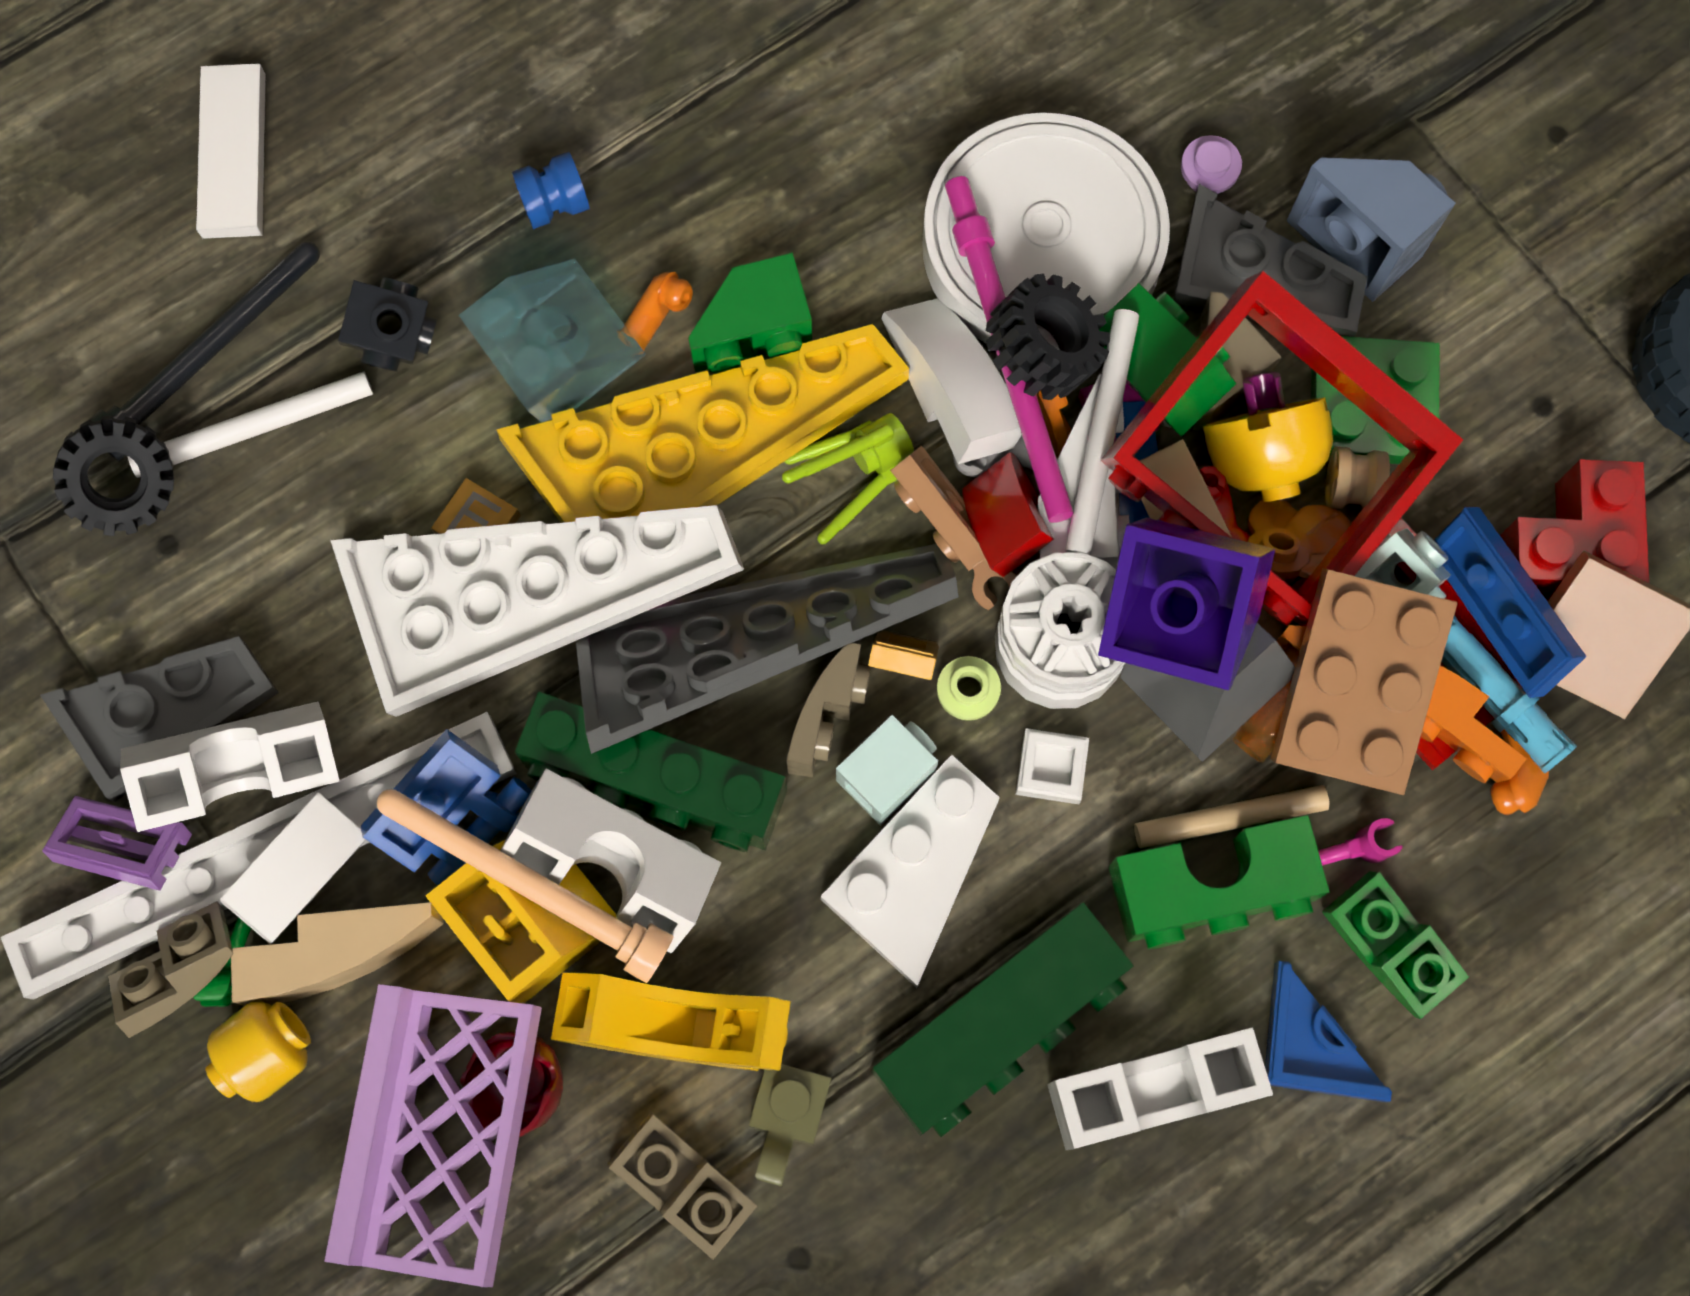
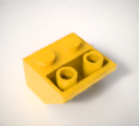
M505 840L494 845L493 847H495L498 850H501ZM468 863L464 864L426 895L427 899L509 1002L525 1004L601 942ZM576 864L572 865L559 885L611 916L616 917V913Z

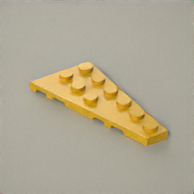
M873 324L803 343L800 350L766 360H764L763 355L740 361L741 367L713 375H709L708 370L614 396L610 404L575 413L574 408L551 414L553 420L519 429L518 424L496 429L502 444L561 523L575 522L576 518L600 516L602 519L639 516L640 512L719 505L909 380V367Z

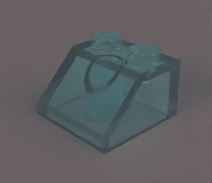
M576 259L507 277L459 314V317L527 411L541 422L553 420L551 416L553 413L571 408L575 410L647 355Z

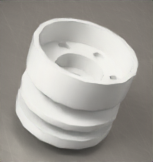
M1082 552L1053 553L1030 563L1012 581L995 633L996 660L1007 683L1026 700L1050 709L1078 708L1100 698L1119 677L1126 663L1098 656L1116 575V569L1107 561ZM1060 614H1068L1071 623L1082 622L1077 634H1070L1066 624L1056 625Z

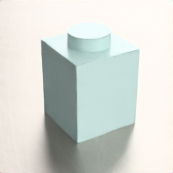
M891 715L836 768V781L881 826L936 772L938 760L932 753L937 748L929 736L915 723L910 721L904 727Z

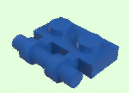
M448 729L442 733L394 787V790L399 791L455 825L470 810L473 811L478 817L466 831L488 844L500 831L509 832L519 815V809L525 804L532 792L523 781L516 777H513L499 794L490 792V787L501 776L498 765ZM378 808L361 824V832L364 839L413 872L422 865L431 853L438 857L440 860L428 872L429 878L437 886L466 864V862L383 815Z

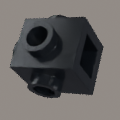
M382 278L380 287L354 280L338 342L340 345L363 351L362 363L397 372L400 362L413 365L416 352L428 355L437 319L425 316L428 301L417 298L419 288L389 278ZM385 316H394L401 321L402 327L395 334H384L378 328L380 320Z

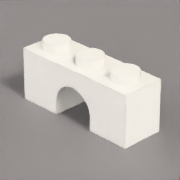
M319 702L121 749L120 770L137 832L206 815L205 808L208 804L221 797L241 791L267 789L272 792L273 798L339 782Z
M545 769L527 798L500 850L558 885L572 865L589 862L603 866L616 877L622 889V904L615 918L630 927L635 922L645 928L652 923L673 935L674 938L667 950L670 953L675 950L695 925L721 865L720 861L703 853L693 843L669 835L645 822L637 813L619 808L587 791L579 782L561 777L548 769Z
M1253 1027L1142 1059L1118 1063L1058 1079L1047 1084L1065 1150L1076 1149L1273 1095Z

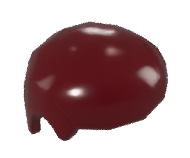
M516 1032L497 1033L485 1041L496 1060L513 1047ZM537 1036L519 1138L546 1124L559 1107L563 1094V1074L560 1062L553 1048L546 1044L544 1039ZM475 1051L466 1066V1071L463 1072L460 1078V1084L463 1087L485 1070ZM507 1069V1070L504 1072V1073L506 1074L507 1078H508L509 1069ZM493 1081L468 1102L484 1129L501 1116L504 1097Z

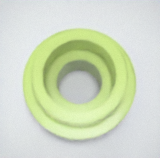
M973 656L960 657L948 663L941 671L937 682V696L940 704L950 715L961 720H976L989 714L995 708L1001 693V682L996 670L985 660ZM972 677L980 683L981 691L975 696L968 697L960 693L957 683L962 678Z

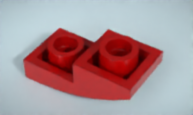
M1012 452L1006 454L962 488L965 509L979 546L990 569L1002 577H1005L1054 540L1036 507L1039 497L1017 456Z

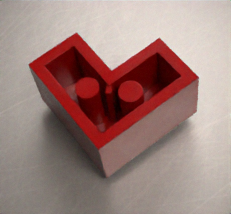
M1580 459L1555 483L1556 519L1518 517L1500 535L1547 602L1583 550L1649 583L1644 462Z

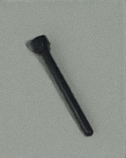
M312 242L300 243L121 408L113 405L107 412L99 409L90 418L91 421L101 420L102 416L114 415V419L125 420V417L135 419L136 424L141 425L315 265L320 258L319 248ZM107 452L118 462L126 456L119 452Z

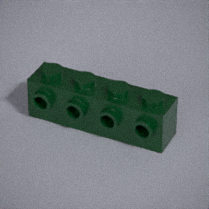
M538 692L515 750V754L524 766L529 768L527 776L536 781L540 779L545 769H548L561 777L579 782L586 789H589V792L619 808L625 809L626 804L629 803L651 811L649 818L664 826L686 831L688 824L713 832L710 838L712 841L740 852H747L749 846L766 851L787 793L786 777L649 729L591 754L585 730L583 707Z

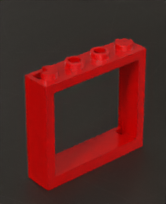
M1261 271L1245 279L1100 461L1113 471L1108 480L1120 492L1135 502H1139L1144 496L1163 512L1158 519L1159 521L1232 538L1135 458L1134 455L1247 315L1409 450L1408 454L1298 591L1272 570L1270 571L1262 609L1282 624L1288 626L1292 620L1296 623H1308L1322 568L1352 576L1357 574L1461 444L1463 439L1267 273Z

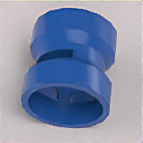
M570 152L552 157L549 165L543 167V172L538 173L537 169L531 166L512 171L518 192L533 229L550 224L554 216L553 211L558 210L559 214L567 212L575 215L590 210L583 184Z

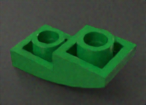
M1369 871L1322 911L1327 920L1366 967L1415 1018L1422 1019L1469 978L1432 927L1419 924L1380 872Z

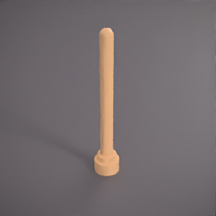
M387 789L377 798V808L383 815L617 950L615 957L626 963L623 970L647 983L666 954L674 936L656 925L650 923L645 928L635 922L630 927L397 790Z

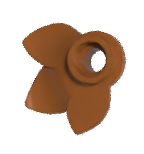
M1285 499L1270 502L1261 500L1252 508L1249 514L1247 525L1252 535L1247 542L1274 548L1275 554L1271 570L1286 583L1291 584L1298 576L1308 579L1348 529L1350 521L1343 512L1326 505H1307L1297 511Z

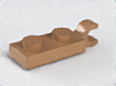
M920 446L890 470L898 480L894 483L895 490L910 510L915 513L922 510L936 528V531L933 532V537L944 555L954 563L960 560L968 571L974 570L975 575L972 583L974 598L979 605L990 610L998 600L988 588V579L994 576L1001 577L1010 587L1012 581L1020 574L1018 568H1015L1005 577H1002L990 569L973 532L963 498L925 449Z

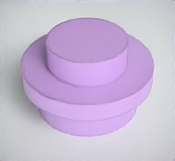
M1213 135L1202 136L1192 141L1185 149L1181 160L1182 175L1194 191H1197L1198 185L1201 184L1217 194L1224 192L1236 183L1242 168V159L1238 149L1227 139Z

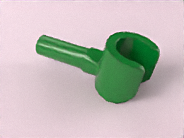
M239 917L230 936L232 948L244 947L251 931V927ZM231 958L222 970L193 997L196 1001H200L202 1006L226 1007L233 1004Z

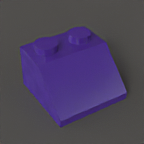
M1144 518L1127 524L1098 656L1230 690L1261 613L1275 549L1151 518Z

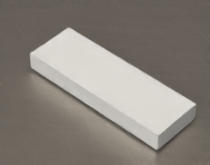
M261 64L201 66L196 230L202 239L263 236L266 74Z

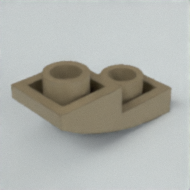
M850 643L845 645L820 675L810 692L792 736L786 760L789 774L813 778L816 760L828 762L831 750L834 723L823 722L824 716L849 721L852 703L865 704L871 666L860 665L861 644Z
M218 901L192 914L185 915L157 930L159 952L134 962L128 967L108 976L115 1023L128 1038L151 1027L188 1002L222 970L233 955L224 909Z
M652 1112L647 1115L607 1163L609 1169L655 1207L662 1217L712 1260H714L757 1208V1205Z

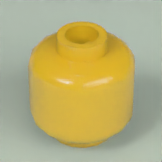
M254 1001L245 1005L209 1035L207 1050L211 1063L206 1066L205 1070L212 1084L224 1096L232 1098L235 1094H238L246 1100L260 1102L272 1096L305 1069L308 1059L306 1047L311 1044V1038L299 1017L284 1003L276 1002L274 1005H270L263 1001Z

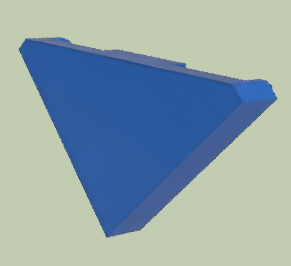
M1285 961L1274 963L1265 1069L1270 1086L1379 1102H1391L1392 1091L1390 1088L1385 1087L1356 1051L1357 1047L1327 1009L1317 1002L1294 973L1292 965Z

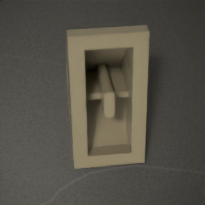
M1210 292L1200 316L1199 334L1208 327L1229 299L1223 293ZM1244 318L1222 346L1230 355V358L1223 365L1236 382V385L1193 425V430L1204 431L1203 426L1218 421L1245 399L1243 380L1253 375L1274 372L1281 359L1279 353L1246 318Z

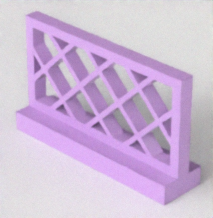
M378 984L324 1262L347 1266H363L480 1287H493L542 1007L531 1004L415 991L403 987ZM432 1008L448 1009L462 1031L436 1052L427 1037ZM467 1012L480 1013L481 1015L472 1022ZM501 1016L518 1018L513 1047L496 1060L480 1034ZM470 1043L485 1070L460 1090L446 1068L445 1063ZM507 1069H509L508 1078L504 1073ZM434 1074L449 1100L424 1120L414 1104L416 1091L422 1082ZM494 1081L504 1097L500 1117L484 1129L468 1102ZM457 1112L473 1139L447 1159L432 1132ZM497 1137L496 1145L494 1146L492 1141ZM418 1143H421L436 1170L411 1189L401 1172L404 1155ZM481 1151L491 1167L489 1185L472 1199L455 1171ZM444 1181L460 1210L435 1230L419 1201ZM484 1208V1213L482 1217L479 1211ZM407 1212L423 1241L403 1257L388 1255L386 1251L391 1225ZM467 1221L479 1239L474 1269L456 1266L443 1244L445 1239ZM431 1252L437 1263L421 1259Z

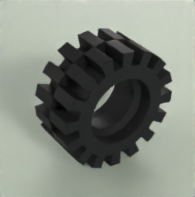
M1042 273L1035 274L1030 280L1027 277L994 308L990 314L992 318L986 323L985 331L993 334L986 340L988 351L999 350L1000 352L993 360L998 370L1007 366L1012 371L1006 379L1013 386L1023 380L1026 382L1024 393L1035 396L1041 390L1043 399L1052 400L1057 395L1060 398L1069 395L1102 366L1101 363L1107 359L1109 351L1104 347L1110 342V333L1099 331L1107 322L1103 313L1093 315L1090 311L1096 305V302L1090 295L1083 301L1077 296L1081 287L1071 282L1066 288H1063V277L1053 274L1046 281L1045 275ZM1037 325L1043 327L1052 335L1059 349L1045 340L1039 332Z
M114 415L102 416L101 420L92 422L90 419L80 424L79 429L74 433L71 431L64 439L63 445L58 450L53 468L54 491L57 500H61L65 506L64 512L71 519L74 517L82 522L81 527L91 532L93 527L104 530L103 535L115 536V531L126 530V534L129 535L138 532V527L145 523L147 526H150L157 520L158 513L161 510L165 511L174 486L173 463L164 441L161 442L156 437V432L150 427L146 426L144 428L136 424L135 419L125 417V420L114 419ZM107 452H119L132 458L139 467L141 474L137 488L128 496L117 499L107 498L97 493L88 479L89 466L96 457Z

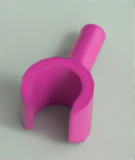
M1388 818L1378 819L1361 828L1356 833L1355 838L1318 850L1322 866L1361 857L1364 861L1370 863H1379L1399 853L1403 848L1402 845L1385 850L1380 848L1374 840V833L1395 824L1394 821Z

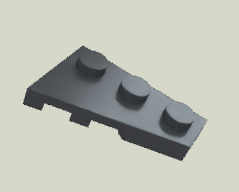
M1201 184L1198 185L1173 297L1177 304L1204 309L1210 292L1223 293L1230 299L1245 279L1264 271L1340 336L1354 337L1356 335L1367 276L1304 241L1295 244L1265 227L1266 220L1248 210L1244 215L1216 200L1217 193ZM1249 315L1245 317L1246 319L1254 320Z
M238 636L163 658L162 663L126 674L122 671L98 677V682L68 691L61 688L40 694V696L105 797L116 802L127 794L120 770L122 748L237 721L279 692L248 645Z

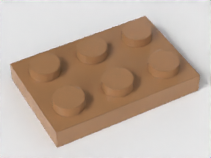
M1322 568L1270 760L1277 764L1404 795L1458 602Z

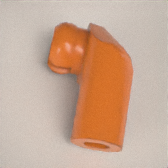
M663 272L656 275L617 334L616 340L625 349L641 355L670 310L681 312L688 307L693 296L691 284L685 279H679L676 272Z
M1504 729L1501 732L1503 740L1526 757L1527 760L1512 779L1499 783L1495 782L1490 790L1492 801L1498 812L1504 815L1513 814L1517 810L1526 813L1537 806L1547 783L1549 771L1544 774L1540 767L1531 759L1530 755Z

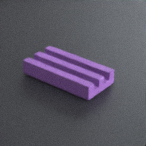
M74 796L42 852L52 862L161 891L167 880L161 874L164 867L173 868L179 859V856L174 851L177 844L186 846L192 834L183 823L179 822L137 832L131 810ZM80 819H85L158 838L156 845H151L124 838L119 834L97 831L78 826L77 824ZM69 840L87 846L122 854L125 856L144 860L146 862L145 864L127 860L124 858L112 856L109 854L97 852L94 850L78 847L75 845L67 844V841Z

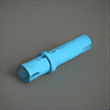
M1454 616L1443 653L1442 663L1450 671L1489 696L1483 706L1495 719L1491 724L1499 732L1505 729L1530 755L1544 774L1570 754L1577 745L1552 722L1536 703L1540 698H1529L1524 689L1509 676L1498 661Z

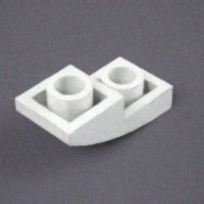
M318 792L222 896L220 902L271 945L366 839L362 837L361 829Z

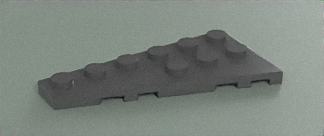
M937 544L685 595L577 640L576 648L585 730L591 754L958 598L956 575L950 559L944 555Z

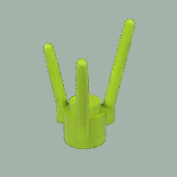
M888 413L873 422L868 420L850 431L808 445L784 462L792 465L806 459L810 460L785 471L782 474V480L785 483H792L852 456L865 474L868 475L873 471L878 473V476L819 533L817 540L823 545L828 543L840 530L851 522L886 486L897 480L890 470L913 453L914 448L902 423L894 414Z

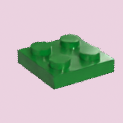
M1341 336L1439 419L1440 343ZM1311 368V399L1325 397L1332 421L1333 443L1328 459H1330L1334 447L1339 446L1350 448L1356 455H1367L1372 450L1386 451L1389 455L1390 464H1400L1409 450Z

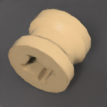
M1335 446L1327 468L1325 485L1326 505L1331 508L1342 509L1347 504H1357L1364 509L1390 476L1388 452L1372 450L1367 455H1356L1348 447Z

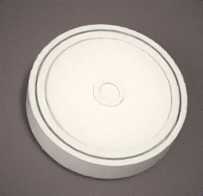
M1031 113L1013 116L992 123L969 136L956 147L938 170L928 193L924 215L922 248L926 273L937 298L960 318L976 338L986 343L991 334L985 331L987 321L967 257L961 256L957 249L952 232L956 221L945 189L946 182L958 176L968 178L979 214L988 219L995 241L994 246L991 248V253L1005 297L1027 277L1030 280L1035 274L1044 273L1046 281L1053 274L1063 277V288H1066L1071 282L1081 287L1077 296L1083 301L1090 295L1096 302V305L1090 309L1093 315L1103 313L1105 316L1138 283L1152 295L1168 250L1170 234L1168 207L1163 190L1151 167L1128 142L1114 132L1092 121L1065 114ZM1037 325L1039 332L1045 340L1059 349L1052 335L1043 327Z

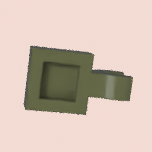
M781 1064L780 1071L764 1069L749 1123V1128L768 1133L755 1175L756 1180L782 1187L794 1141L814 1146L831 1083L830 1077Z

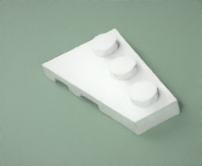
M953 755L942 764L821 895V900L916 988L1000 798Z

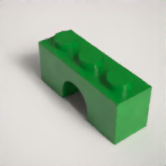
M1306 815L1246 828L1233 839L1239 862V871L1234 884L1226 888H1212L1197 881L1187 868L1181 843L1116 857L1108 868L1127 942L1145 939L1147 949H1156L1186 941L1184 934L1186 929L1209 925L1211 935H1219L1249 927L1250 924L1247 916L1272 911L1274 920L1282 921L1313 913L1311 902L1329 893V888L1309 816Z

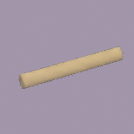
M1324 785L1138 822L1134 824L1137 844L1141 849L1329 810V797Z

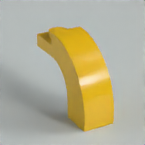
M562 973L551 1040L702 1065L758 1071L759 1069L780 1071L783 1050L788 1036L787 1023L791 1001L766 996L725 995L680 990L603 974Z

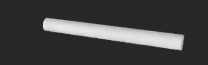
M1118 309L1114 312L1110 342L1107 345L1109 354L1104 361L1065 553L1082 552L1091 556L1108 473V467L1100 460L1114 443L1139 321V314L1131 310Z
M365 371L165 441L164 443L169 450V456L173 465L373 395V391ZM128 456L133 473L137 478L141 477L139 467Z

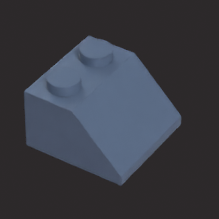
M1320 158L1311 166L1287 222L1312 246L1367 276L1364 294L1373 302L1423 257L1456 203L1447 195L1444 186L1438 179L1430 174L1421 172L1411 161Z

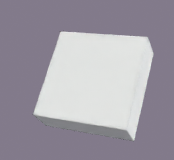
M1026 728L1023 736L1015 795L1079 804L1082 799L1089 738Z

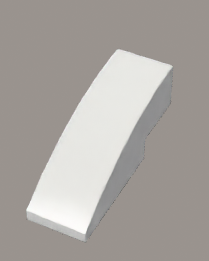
M938 298L884 312L881 319L897 354L909 367L908 379L928 422L939 421L957 463L962 464L1013 449L1022 433L1007 385L986 351L960 318Z

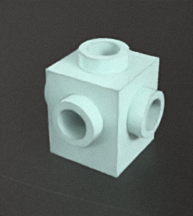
M1404 529L1395 533L1392 537L1388 534L1355 576L1444 599L1446 595L1439 586L1451 574L1442 566L1448 560V556L1429 535L1421 531L1414 536L1408 529ZM1405 561L1416 573V579L1412 584H1401L1395 578L1394 569L1399 562Z

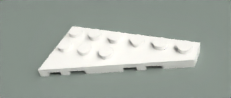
M717 505L640 512L639 516L602 519L600 516L576 518L575 522L545 524L542 521L449 529L442 534L410 536L407 533L384 535V539L355 541L352 538L330 540L385 711L395 717L744 570L724 513Z

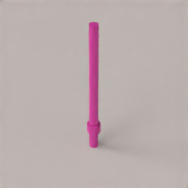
M958 176L950 179L945 184L956 221L952 232L959 254L967 257L985 318L988 322L992 318L991 312L1006 298L991 253V248L994 246L995 241L988 219L979 214L968 178ZM1005 366L1002 368V372L1050 523L1065 521L1071 518L1074 513L1037 395L1030 396L1024 393L1026 382L1023 380L1013 386L1006 379L1012 371Z

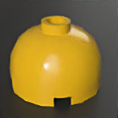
M1325 397L1285 404L1286 407L1274 408L1261 412L1259 410L1254 415L1245 413L1206 424V426H1203L1207 451L1213 466L1226 477L1229 485L1240 491H1261L1264 502L1281 500L1301 494L1299 482L1319 473L1328 461L1333 443L1332 421Z

